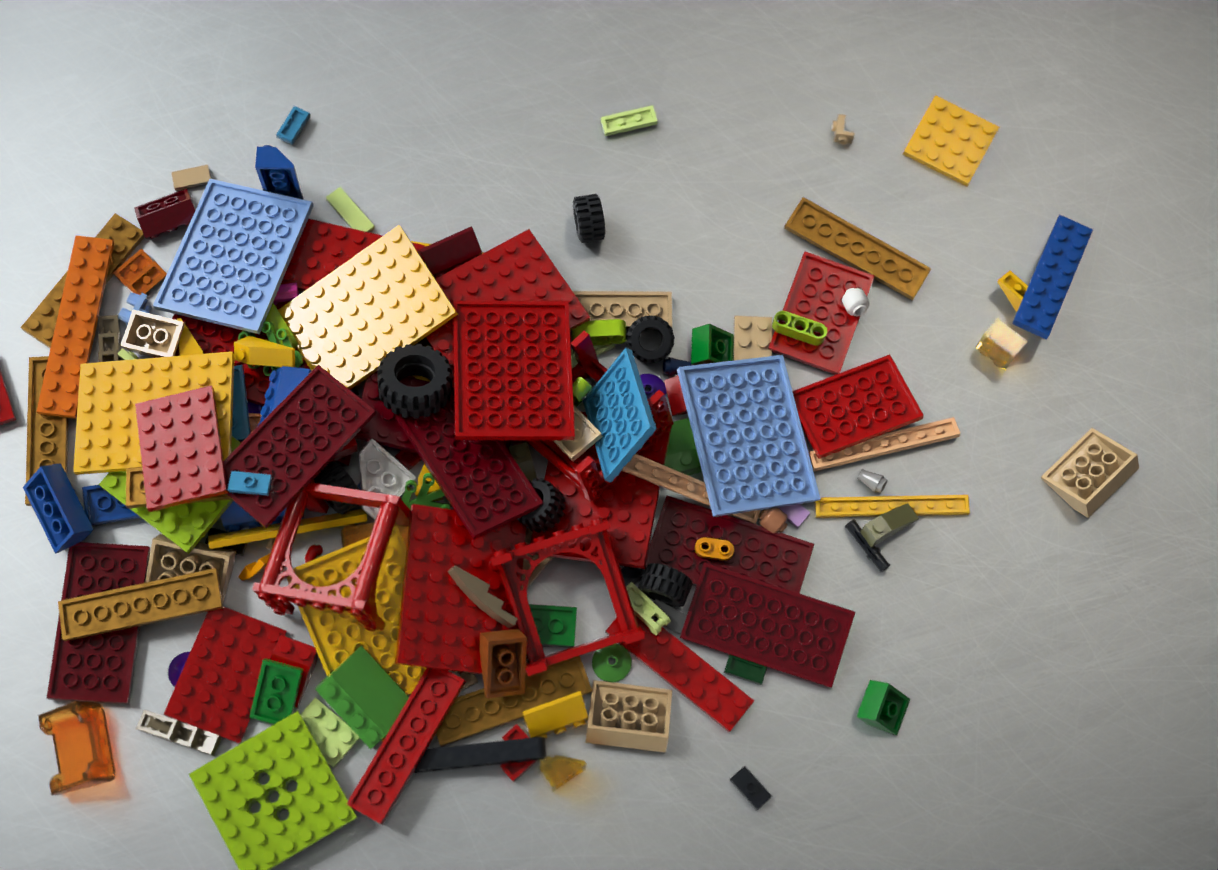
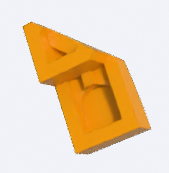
M270 554L259 558L257 562L246 565L238 577L243 581L264 571Z

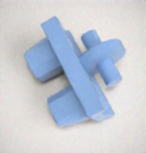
M131 292L127 298V303L134 306L133 310L149 313L152 309L148 305L145 307L148 300L146 299L147 295L144 293L138 295ZM122 308L118 314V318L125 322L127 326L132 311Z

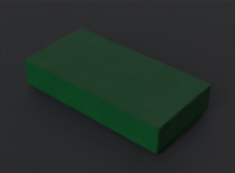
M729 654L724 673L762 685L767 666Z

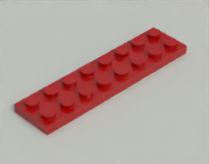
M636 616L638 626H641L645 639L625 644V641L619 642V644L730 733L755 700L665 628L662 627L661 632L655 635ZM617 617L606 629L605 633L607 635L621 632Z
M426 668L349 798L348 806L383 825L465 685L466 681L448 670Z

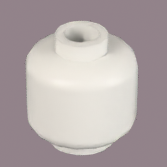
M850 288L842 298V303L848 314L861 316L867 312L870 303L862 289Z

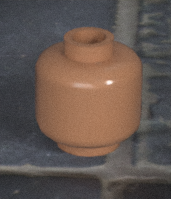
M778 507L763 509L758 516L760 526L772 533H782L788 525L786 523L787 515Z

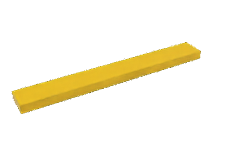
M968 495L820 497V500L815 501L816 518L878 517L907 503L917 516L970 514Z
M363 509L347 511L343 515L335 513L301 519L297 534L366 522L367 515ZM281 523L269 525L267 528L262 526L208 536L209 549L276 538Z

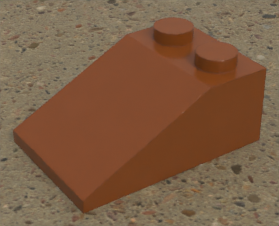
M519 629L480 633V657L486 699L525 694L527 637Z

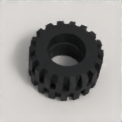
M597 194L574 197L573 213L580 242L604 240L605 221L599 196Z
M644 316L632 323L628 329L626 339L627 347L632 350L636 359L646 363H656L664 360L671 353L675 337L673 329L667 321L657 316ZM647 328L656 329L662 339L660 346L652 351L645 350L639 342L641 332Z
M335 461L327 465L314 478L317 484L359 490L347 471ZM326 500L341 515L357 505Z
M533 478V481H528L540 499L543 500V504L535 511L517 520L531 531L540 533L542 530L546 532L548 528H554V524H558L561 521L559 519L563 517V510L566 509L564 504L565 498L549 481L542 478L540 480Z
M653 563L647 565L638 588L654 601L656 599L672 607H683L690 593L693 581L675 568Z

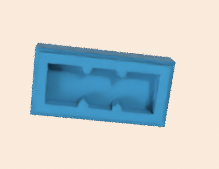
M294 106L277 132V138L293 145L311 117L310 113Z
M231 471L228 491L269 496L272 476L268 474Z

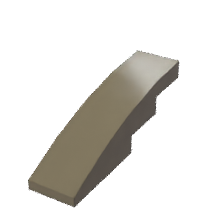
M118 315L99 316V362L121 361L118 356L121 350L120 320Z
M457 566L449 569V575L475 605L505 627L509 628L515 625L518 618L501 609L504 601L487 592L489 584Z
M143 710L136 727L137 730L215 756L222 738L217 734L147 710Z

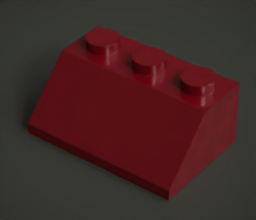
M187 188L134 207L145 239L148 237H158L160 233L165 231H174L178 226L184 224L189 225L196 211Z
M472 226L420 249L421 257L435 279L482 254Z

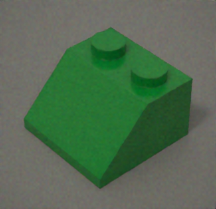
M712 324L692 328L691 364L700 365L733 361L734 334Z
M870 680L857 717L870 726L897 736L910 698L889 683Z

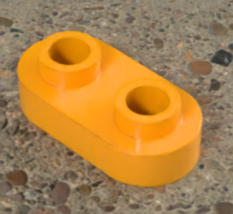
M703 537L696 542L695 553L701 558L727 561L733 556L734 546L727 540ZM707 544L709 548L704 550L701 545ZM726 547L728 551L722 552L721 548Z

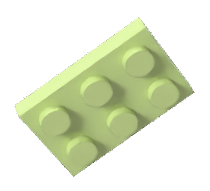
M314 698L300 714L326 762L333 768L339 764L360 739L344 721L317 698Z

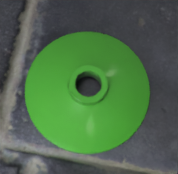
M617 643L596 650L592 658L594 673L606 682H618L624 679L631 669L632 661L629 652ZM614 658L616 662L615 664H609L608 660Z

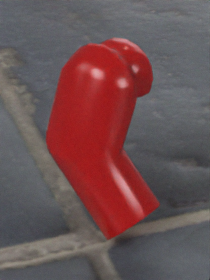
M314 544L309 547L304 557L305 563L316 559L317 555L319 556L323 553L321 545Z

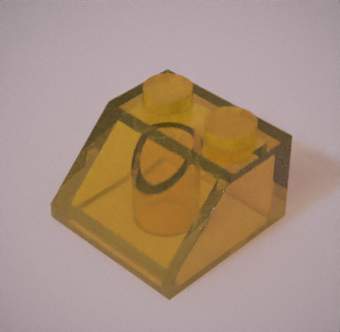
M549 755L540 761V766L538 767L539 774L553 793L586 770V762L558 755L551 758Z

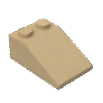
M133 310L121 346L129 351L146 356H174L185 323Z

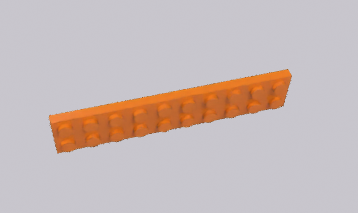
M75 236L36 411L40 415L77 419L80 365L89 363L114 247V241L111 239Z

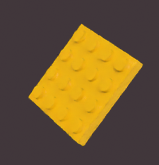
M935 95L907 144L903 155L968 187L1000 127Z

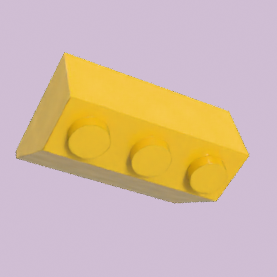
M581 691L523 711V719L530 738L545 737L547 739L549 734L555 733V735L566 732L568 727L574 726V728L585 725V721H588V714Z

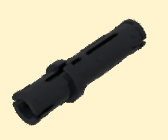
M853 519L845 525V528L848 529L867 554L868 560H872L880 573L885 571L890 564L880 553L879 547H870L861 534L862 529L856 520Z

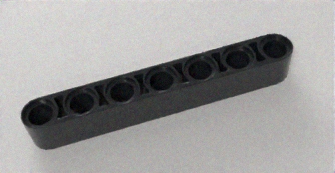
M545 737L429 748L425 751L413 773L547 759Z

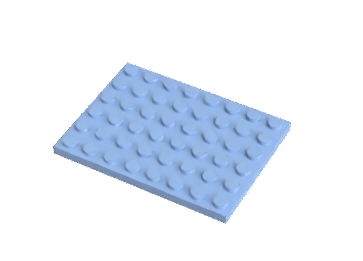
M209 179L153 307L157 310L260 334L263 322L267 318L314 206L312 201Z
M783 355L683 366L677 369L713 517L809 503L821 499Z

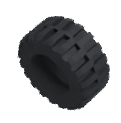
M407 344L403 348L401 346L395 348L394 352L390 351L386 358L384 357L381 360L377 371L378 393L380 400L387 409H392L393 413L396 415L402 414V417L405 418L410 416L413 419H419L420 416L425 418L431 416V413L436 414L440 411V407L444 408L452 393V368L448 359L445 356L442 357L441 352L438 350L434 351L433 347L430 346L423 347L422 344H416V346ZM412 375L423 376L430 380L428 384L420 387H409L399 381Z

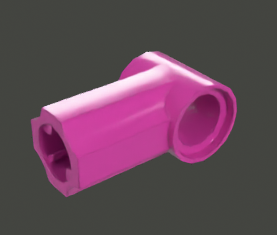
M297 282L280 285L273 301L274 305H277L279 302L291 301L299 296Z

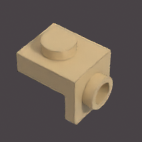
M838 114L837 120H833L832 131L835 132L834 142H839L843 145L852 144L854 132L844 131L846 115Z

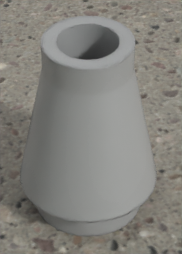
M864 469L860 471L857 477L858 480L875 493H881L888 481L883 475Z

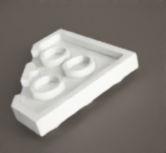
M373 439L358 454L362 491L400 497L405 491L406 482L416 478ZM362 505V509L376 521L380 508Z

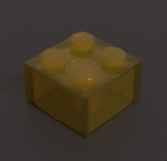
M997 318L983 334L976 348L983 356L993 360L997 367L1006 370L1028 341Z

